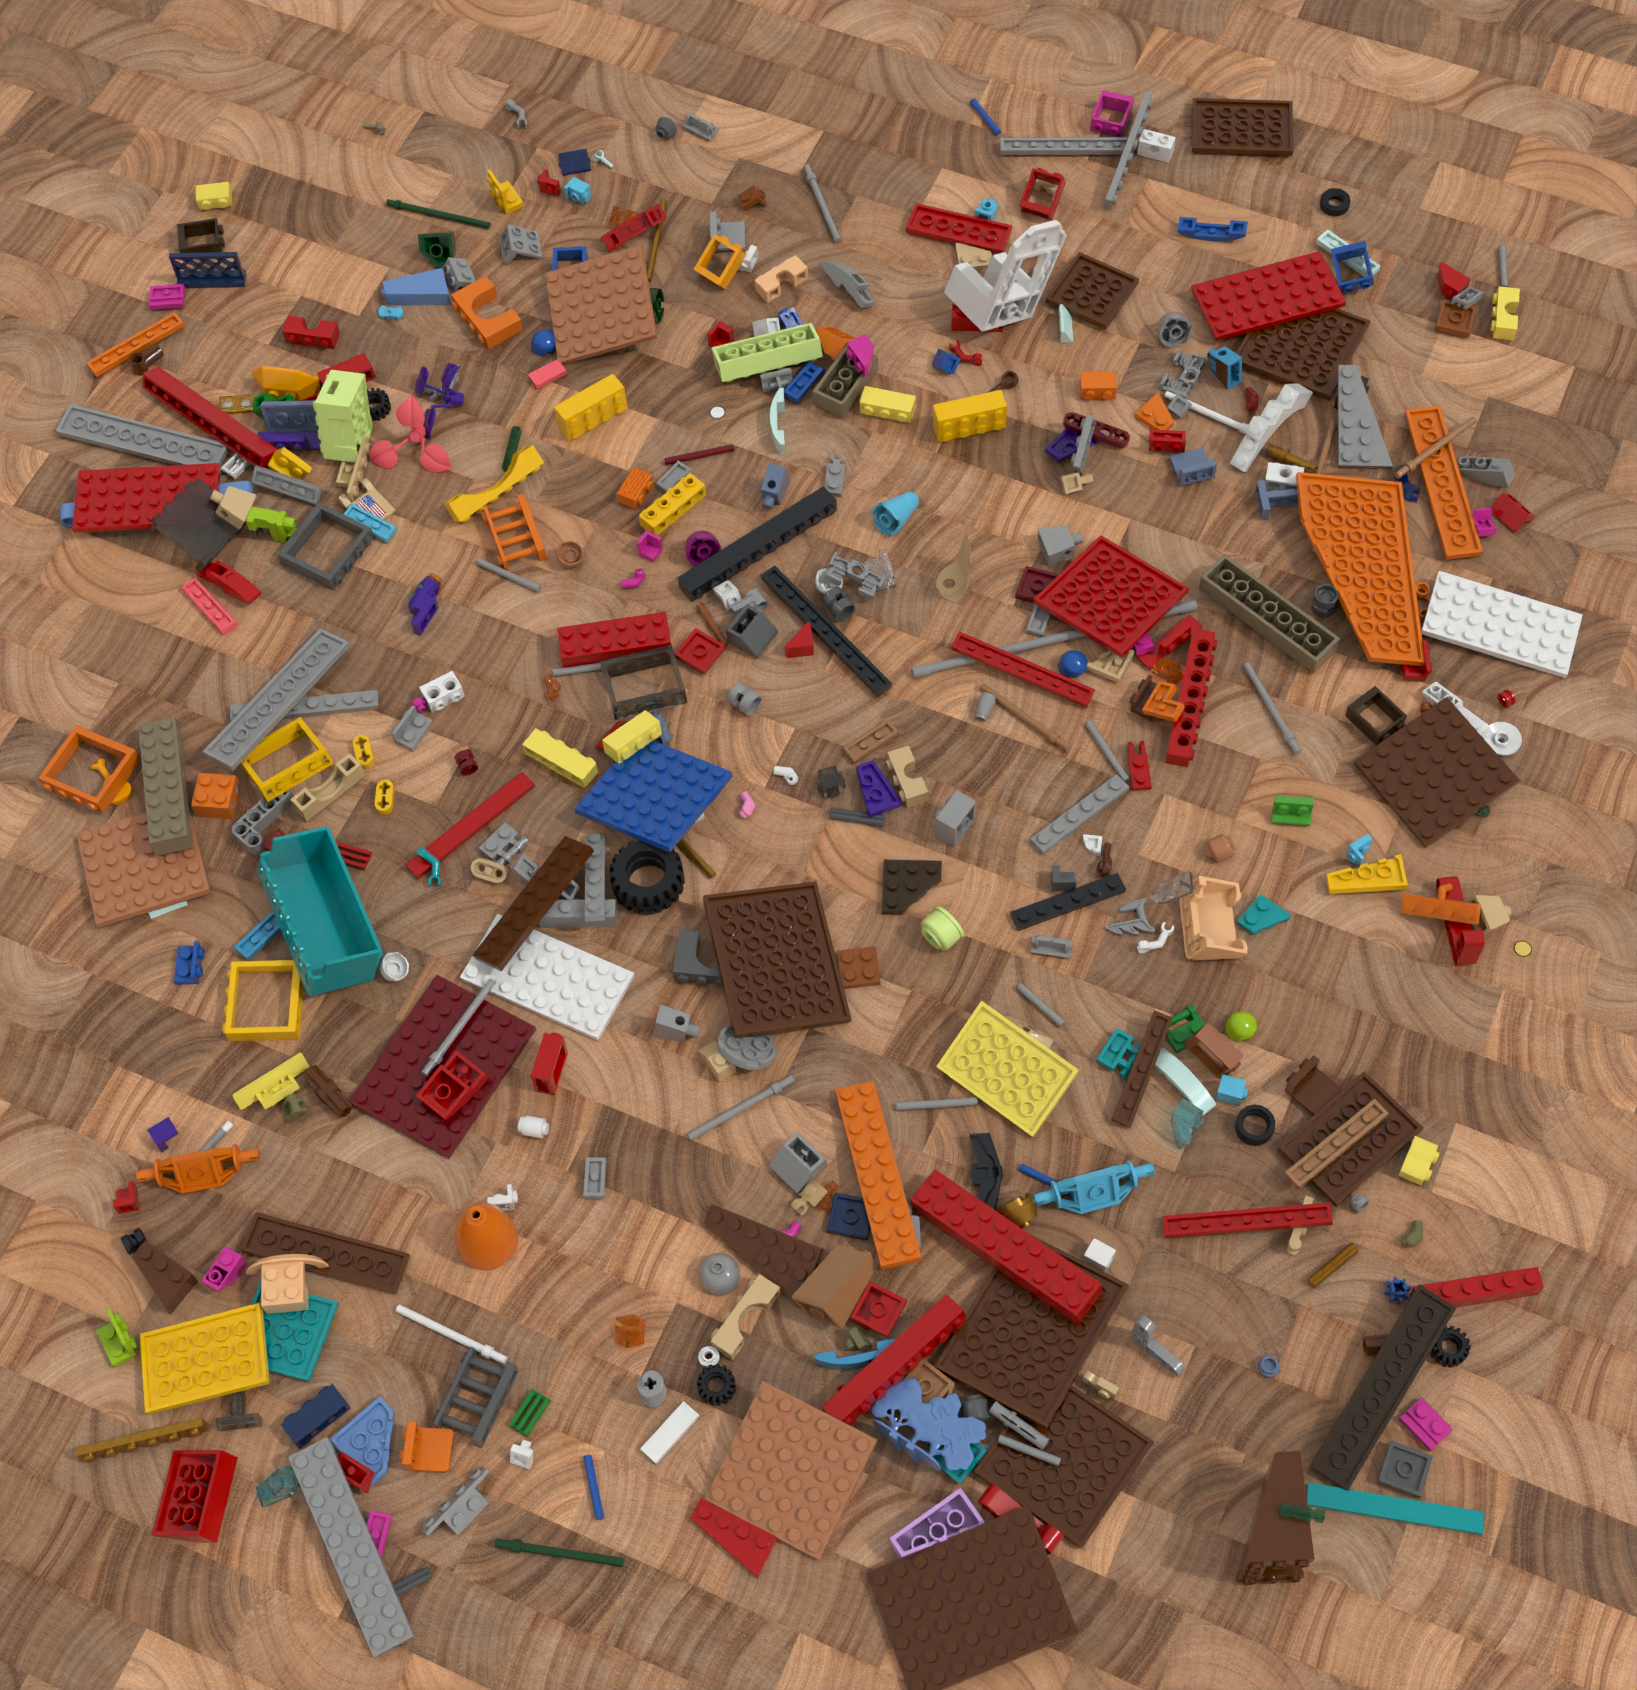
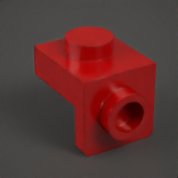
M544 169L537 180L540 192L558 197L561 193L559 180L549 178L548 170Z

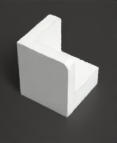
M766 318L752 322L754 337L780 331L779 318Z
M1093 1239L1084 1254L1083 1262L1106 1273L1115 1257L1116 1250L1097 1239Z

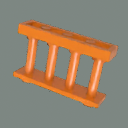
M524 493L517 495L519 503L512 507L489 513L487 506H483L484 513L482 518L484 523H488L499 552V555H497L499 565H503L507 571H509L508 561L534 554L538 555L540 561L547 559ZM517 512L523 514L521 519L494 527L492 522L494 519ZM521 526L528 528L526 533L499 541L497 536L499 533ZM526 540L533 541L529 548L506 555L503 553V547Z

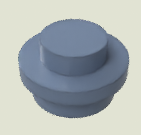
M1264 1356L1258 1363V1369L1263 1376L1274 1377L1279 1372L1280 1364L1275 1357Z

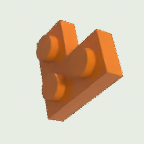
M1159 681L1144 705L1143 713L1176 722L1185 708L1183 703L1171 700L1177 690L1176 685Z

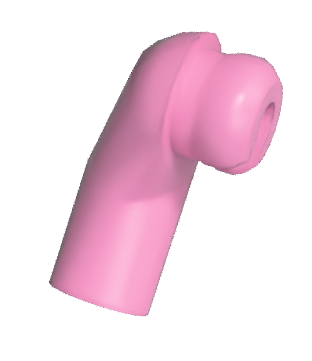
M745 791L739 796L744 803L742 809L739 810V815L742 818L750 816L755 809L754 801L749 793Z

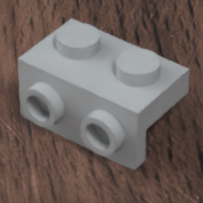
M448 257L443 265V273L452 293L458 291L459 287H466L476 281L467 259Z

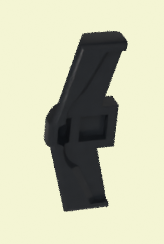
M990 1133L969 1134L979 1163L971 1164L972 1185L980 1186L978 1199L996 1211L1001 1180L1003 1179L1002 1166L1000 1165Z

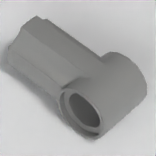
M755 588L750 590L745 595V598L729 606V610L735 619L746 604L762 612L768 606V602L760 591Z

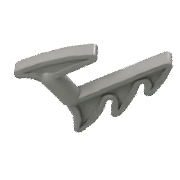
M1142 898L1120 908V913L1136 910L1139 919L1107 925L1106 931L1120 936L1123 934L1122 931L1138 936L1139 932L1135 929L1145 933H1155V929L1149 925L1144 911V904L1147 899Z

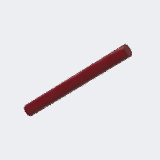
M730 444L664 458L665 465L674 464L678 460L683 462L734 451V445Z

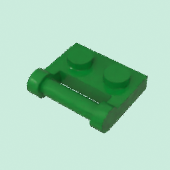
M1192 1004L1186 1006L1185 1010L1172 1016L1173 1019L1170 1027L1189 1016L1192 1021L1172 1032L1168 1030L1165 1037L1176 1054L1186 1049L1184 1046L1186 1041L1199 1028L1205 1025Z

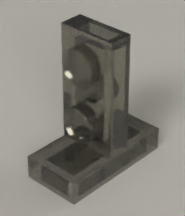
M245 1390L231 1394L233 1395V1402H230L229 1410L233 1416L216 1418V1427L220 1432L263 1427V1418L259 1413L246 1414Z

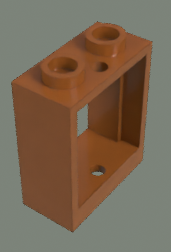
M1209 1022L1199 1028L1184 1044L1218 1078L1222 1074L1229 1075L1241 1065L1239 1060L1243 1055Z

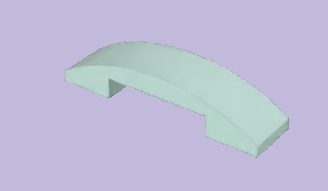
M779 388L770 408V427L776 449L781 455H785L784 430H778V413L784 412V388Z
M1162 1047L1154 1069L1159 1074L1163 1073L1188 1099V1104L1200 1117H1203L1216 1106L1215 1101L1195 1075L1173 1054Z

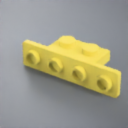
M298 1053L232 1094V1097L240 1110L245 1109L257 1100L260 1101L266 1110L287 1097V1095H291L300 1087L294 1077L304 1072L310 1066L303 1054Z

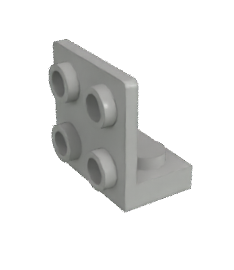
M717 211L710 212V239H712L714 234L719 237L722 234L730 239V244L733 245L735 242L743 247L742 250H745V223L743 221L721 222V219L717 218ZM720 243L716 251H729L731 249Z
M507 224L499 237L503 263L510 264L517 254L541 259L542 252L538 232Z

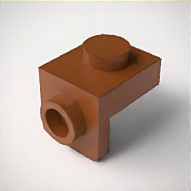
M754 185L738 195L741 208L744 211L758 202L763 207L766 205L765 193Z

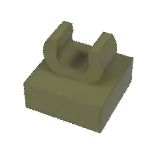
M295 1094L287 1095L282 1104L287 1122L296 1121L299 1115H304L308 1110L307 1108H300L304 1099H297Z
M855 1326L849 1330L852 1338L845 1342L848 1350L854 1351L859 1348L867 1351L873 1347L861 1328Z

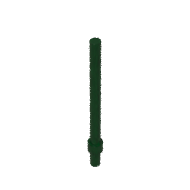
M496 1538L495 1540L496 1548L509 1549L514 1553H521L522 1551L613 1566H624L625 1558L523 1543V1540L519 1539L510 1541Z

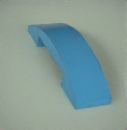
M897 1338L877 1342V1351L836 1358L835 1351L815 1354V1364L832 1370L864 1368Z

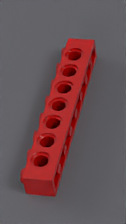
M1193 628L1178 702L1183 703L1185 708L1178 720L1173 723L1165 763L1188 767L1189 760L1193 761L1195 750L1192 749V744H1197L1198 734L1195 733L1196 728L1200 729L1202 719L1198 715L1203 713L1205 702H1202V697H1206L1208 690L1205 682H1209L1211 671L1208 670V667L1213 666L1215 655H1211L1212 650L1216 651L1218 640L1214 639L1215 632Z

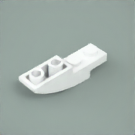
M1434 682L1422 691L1423 696L1432 707L1445 697H1448L1482 737L1490 732L1491 726L1463 707V701L1438 682Z

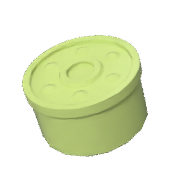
M936 906L921 921L922 934L936 949L947 951L965 936L962 927L956 919L940 906Z

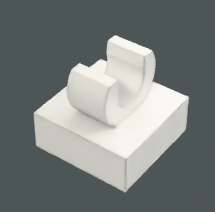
M523 1440L520 1446L513 1444L510 1450V1463L530 1470L533 1464V1450L530 1448L532 1442Z

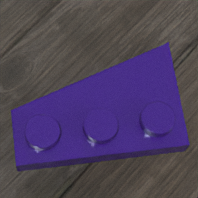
M1065 429L1046 448L1045 452L1057 462L1063 461L1073 456V453H1077L1076 441L1077 437L1081 436V434ZM1092 439L1090 447L1100 443V441Z
M874 760L857 765L856 773L868 818L901 806L902 801Z

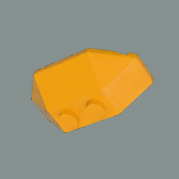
M261 366L251 371L254 381L263 393L268 392L276 399L290 393L294 396V401H300L320 392L322 389L319 377L311 376L299 370Z

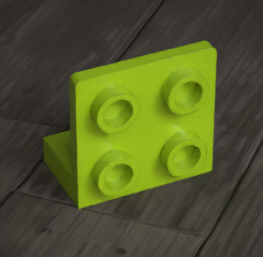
M110 1308L106 1311L111 1319V1323L99 1328L96 1332L112 1366L115 1368L137 1356L134 1349L137 1347L134 1338L129 1335L127 1331L129 1327L124 1318L122 1319L118 1312L114 1313Z

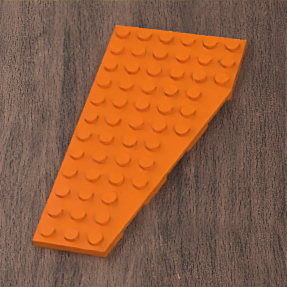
M1297 472L1295 477L1300 521L1331 585L1338 590V599L1368 661L1423 666L1425 660L1402 482Z

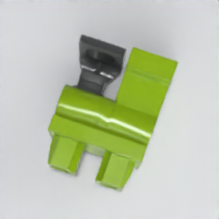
M251 506L246 519L247 526L252 531L254 539H257L260 528H263L264 534L270 533L274 541L286 544L298 529L295 528L296 519L288 517L286 511L279 513L275 510Z

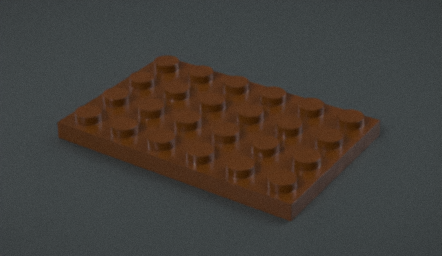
M1193 98L1192 153L1292 156L1293 102Z
M1365 1071L1277 1148L1294 1165L1373 1099H1376L1389 1113L1388 1117L1310 1180L1335 1207L1339 1206L1412 1141L1415 1136L1423 1131V1127Z

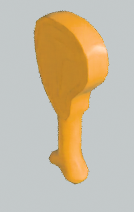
M99 758L97 763L91 765L92 770H98L104 777V786L111 777V774L105 767V759ZM126 781L112 801V805L122 804L133 795V789L129 782Z

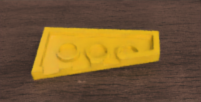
M1401 854L1395 855L1392 859L1387 860L1384 858L1378 860L1377 863L1370 865L1365 863L1355 869L1346 868L1326 875L1329 894L1407 890L1408 887Z

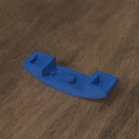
M1180 217L1177 231L1182 235L1198 240L1231 241L1246 237L1248 221L1231 220L1230 225L1197 223V218Z

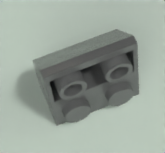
M748 604L745 605L726 629L727 642L757 659L778 633L775 626L761 611Z

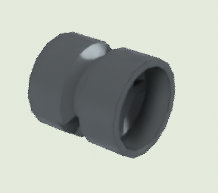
M1321 584L1316 588L1311 609L1316 616L1326 618L1334 613L1339 594L1333 585Z
M840 587L830 589L822 598V603L831 611V614L837 621L848 619L856 609L854 603L847 598V595Z

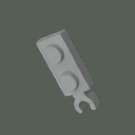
M832 453L831 463H827L824 487L833 497H842L845 475L844 454H841L840 459H835L834 453Z

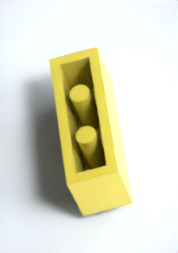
M868 386L864 387L860 399V413L899 422L911 423L916 408V396Z
M644 710L602 739L605 753L620 764L662 734L660 721Z

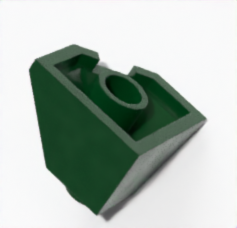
M454 231L418 234L419 252L437 268H443L448 257L455 258Z

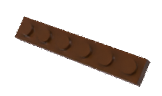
M1155 1010L1153 1011L1111 1121L1131 1128L1172 1022V1017Z

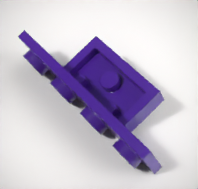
M258 432V436L278 450L283 447L287 450H321V440L318 437V432Z

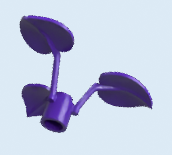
M446 364L441 378L443 383L442 390L426 383L429 376L426 367H421L415 384V393L421 395L424 387L443 393V401L447 403L431 405L430 409L425 410L423 426L426 428L427 434L425 437L431 439V430L436 416L435 408H451L452 405L461 407L463 404L464 394L449 388L460 368L458 365Z

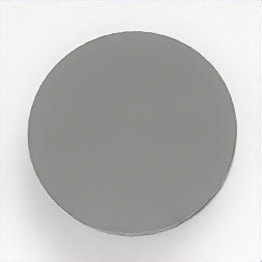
M732 1024L725 1026L721 1030L717 1040L718 1049L727 1061L748 1070H759L768 1067L774 1061L777 1052L773 1038L769 1034L735 1038Z

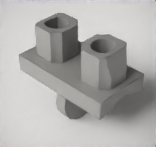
M786 367L774 372L767 371L760 375L763 392L779 390V388L787 387L793 381L792 370Z

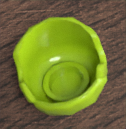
M1246 1011L1233 1013L1225 1023L1226 1034L1236 1042L1246 1039L1250 1040L1257 1031V1021L1251 1013Z

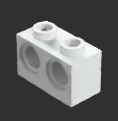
M453 671L419 687L421 695L427 701V705L432 713L442 710L445 706L458 702L461 698L465 697L463 688Z

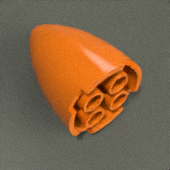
M478 1202L466 1207L459 1215L455 1226V1244L461 1259L477 1270H494L503 1266L516 1251L518 1233L511 1218L501 1208L490 1203Z

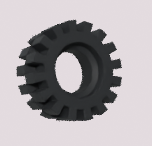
M371 388V391L367 389L369 404L380 402L376 407H369L372 421H375L376 418L380 421V417L386 418L385 414L389 415V411H391V404L387 393L384 390L380 391V388H377L376 391L374 388Z
M1446 1326L1431 1350V1357H1436L1437 1360L1435 1362L1438 1364L1442 1362L1444 1367L1449 1365L1450 1368L1454 1367V1365H1460L1467 1358L1471 1349V1345H1468L1470 1342L1469 1338H1465L1467 1334L1465 1332L1461 1334L1460 1328L1454 1330V1326L1449 1328ZM1447 1339L1454 1341L1457 1345V1352L1454 1354L1445 1352L1442 1348V1342Z
M711 1364L708 1365V1369H702V1374L699 1373L697 1389L704 1402H709L710 1405L716 1403L717 1406H720V1403L724 1402L725 1404L728 1399H732V1394H735L736 1383L730 1369H727L724 1365L720 1367L719 1364L712 1367ZM718 1377L724 1381V1388L721 1391L713 1392L708 1388V1383L712 1378Z

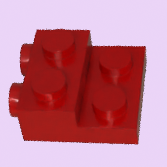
M870 1281L850 1314V1322L867 1331L872 1330L888 1338L907 1304V1300Z

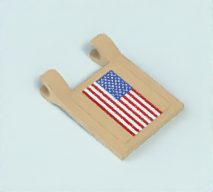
M367 478L361 481L362 488L366 493L353 501V504L383 520L396 512ZM342 494L338 497L339 502L344 508L348 509L351 502L345 494Z

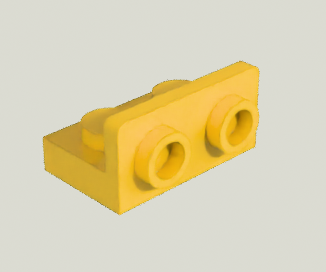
M285 447L275 451L268 463V466L274 471L297 479H301L312 470L311 466Z

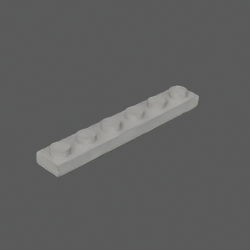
M1116 774L1030 838V843L1044 855L1129 791V786Z
M605 833L586 834V845L591 846L594 852L585 863V922L605 921L606 836Z

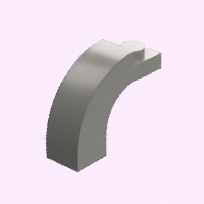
M522 853L518 855L510 870L520 877V882L526 886L540 867ZM572 880L557 900H572L580 886Z

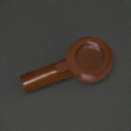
M1013 371L1005 372L1002 375L1001 382L989 392L1003 390L1005 387H1015L1019 381L1017 374Z
M1108 842L1104 843L1103 861L1100 860L1097 866V871L1101 877H1108L1112 868L1110 857L1112 845Z

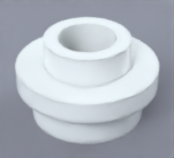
M707 1346L700 1350L698 1358L702 1366L709 1368L708 1365L712 1364L713 1367L719 1362L720 1356L716 1348ZM711 1353L713 1357L706 1359L705 1355Z

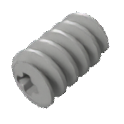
M648 1370L639 1378L637 1388L642 1402L648 1407L660 1406L667 1397V1390L662 1376L654 1370Z

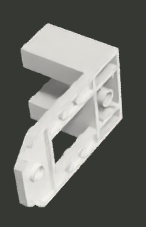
M1057 220L1033 225L1011 245L1008 255L1005 252L992 255L984 277L968 262L955 265L944 293L982 332L1032 318L1067 234ZM1041 255L1034 274L1030 278L1020 268L1022 261L1026 258Z

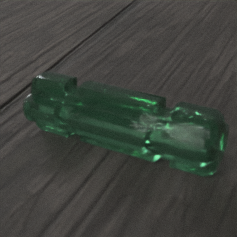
M1284 1503L1280 1506L1281 1517L1290 1518L1292 1516L1293 1519L1311 1521L1312 1519L1318 1523H1323L1325 1519V1511L1323 1509L1315 1508V1510H1312L1310 1507L1297 1505L1291 1507V1504Z

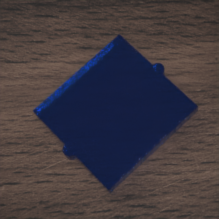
M587 149L558 154L560 160L559 167H561L563 176L591 171L589 163L591 160L588 157Z

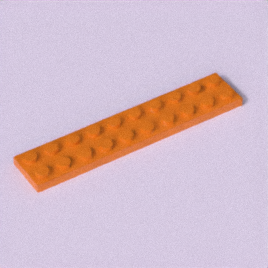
M1441 406L1405 410L1404 415L1416 457L1448 435ZM1450 441L1421 462L1419 468L1445 559L1482 556V546Z
M869 1081L835 1089L881 1270L922 1261L875 1082Z

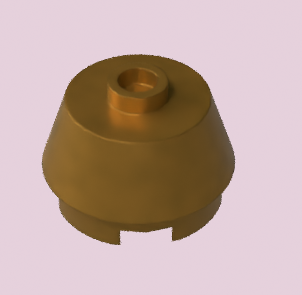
M1030 1192L1025 1193L1026 1198L1024 1199L1020 1195L1005 1204L1006 1208L1003 1210L1001 1206L996 1208L997 1212L1020 1228L1032 1224L1030 1220L1038 1215L1035 1198H1032Z

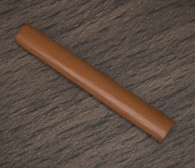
M699 603L697 608L717 640L727 647L729 643L705 605Z

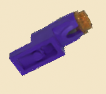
M433 573L426 576L408 596V607L410 613L414 615L411 622L414 633L419 636L422 635L439 608L435 597L441 588L442 579Z

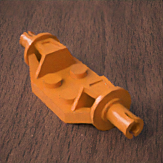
M233 1144L230 1148L209 1149L173 1156L161 1161L160 1159H155L154 1168L136 1171V1179L138 1183L156 1180L159 1187L165 1186L182 1194L220 1187L237 1172L242 1171V1163L260 1160V1152L258 1147L240 1151L238 1145ZM233 1161L234 1165L224 1170V1164ZM174 1173L176 1179L166 1178L164 1174Z

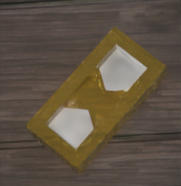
M254 394L220 396L219 409L227 414L253 412L255 396Z

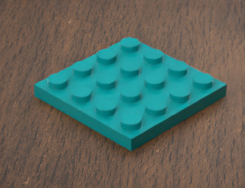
M262 1281L258 1284L251 1305L261 1304ZM308 1294V1310L266 1314L263 1309L268 1371L310 1383L339 1303Z

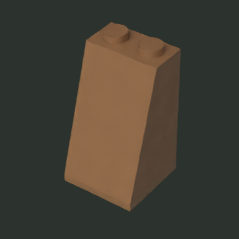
M837 1244L793 1294L792 1299L811 1319L843 1329L878 1264L873 1259V1255L866 1250L861 1252L850 1245L845 1247Z

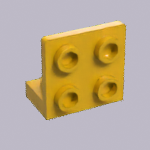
M490 169L487 170L488 177L486 180L490 186L489 193L492 198L496 199L499 209H503L507 215L524 207L523 201L510 182L505 181L500 184Z

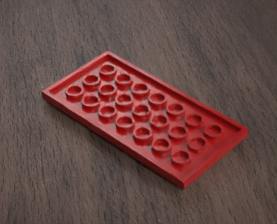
M1320 251L1191 285L1192 294L1215 341L1346 306V300Z
M220 463L79 471L72 530L74 533L216 525L218 503L210 500V497L214 490L219 492Z

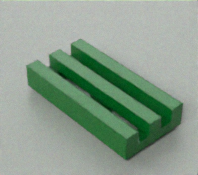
M532 1389L509 1426L528 1437L551 1400ZM534 1397H536L531 1407L529 1408V1410L517 1426V1423L519 1422L520 1418L522 1417V1415L524 1414V1412L526 1411ZM543 1401L542 1405L534 1415L533 1419L531 1420L525 1430L522 1429L528 1421V1419L530 1418V1416L532 1415L537 1405L539 1404V1402Z

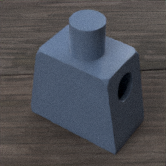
M769 463L761 487L764 500L762 506L764 508L772 509L773 504H781L790 483L786 467Z

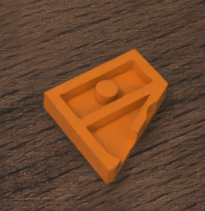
M1158 393L1135 413V418L1153 430H1169L1174 425V420Z

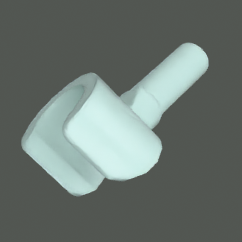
M597 150L596 154L592 155L593 161L599 162L601 160L611 169L614 165L603 157L604 152L602 150Z

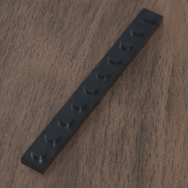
M775 565L761 574V579L805 624L807 622L811 623V630L877 697L892 687V683Z

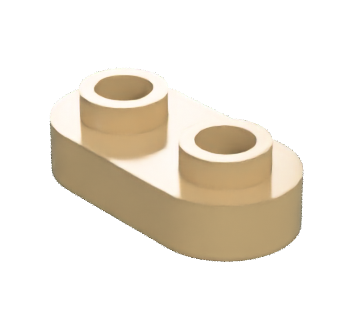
M485 858L476 859L471 864V872L478 878L494 883H502L509 877V870L504 864ZM481 864L485 866L484 871L480 869ZM498 870L502 871L501 877L498 875Z

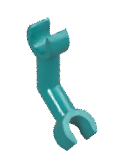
M420 846L416 853L432 864V876L428 880L429 885L432 886L433 879L437 878L438 885L441 886L439 860Z

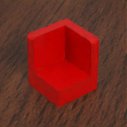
M721 321L707 334L708 345L711 347L732 343L735 340L734 329Z
M133 1181L128 1182L129 1188L116 1191L117 1199H113V1206L119 1214L139 1210L138 1188Z

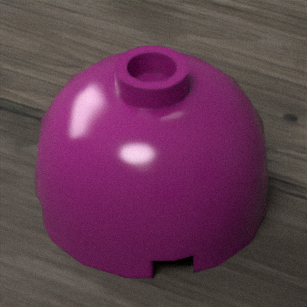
M701 530L692 533L687 538L684 551L688 561L693 566H697L721 551V546L715 535Z

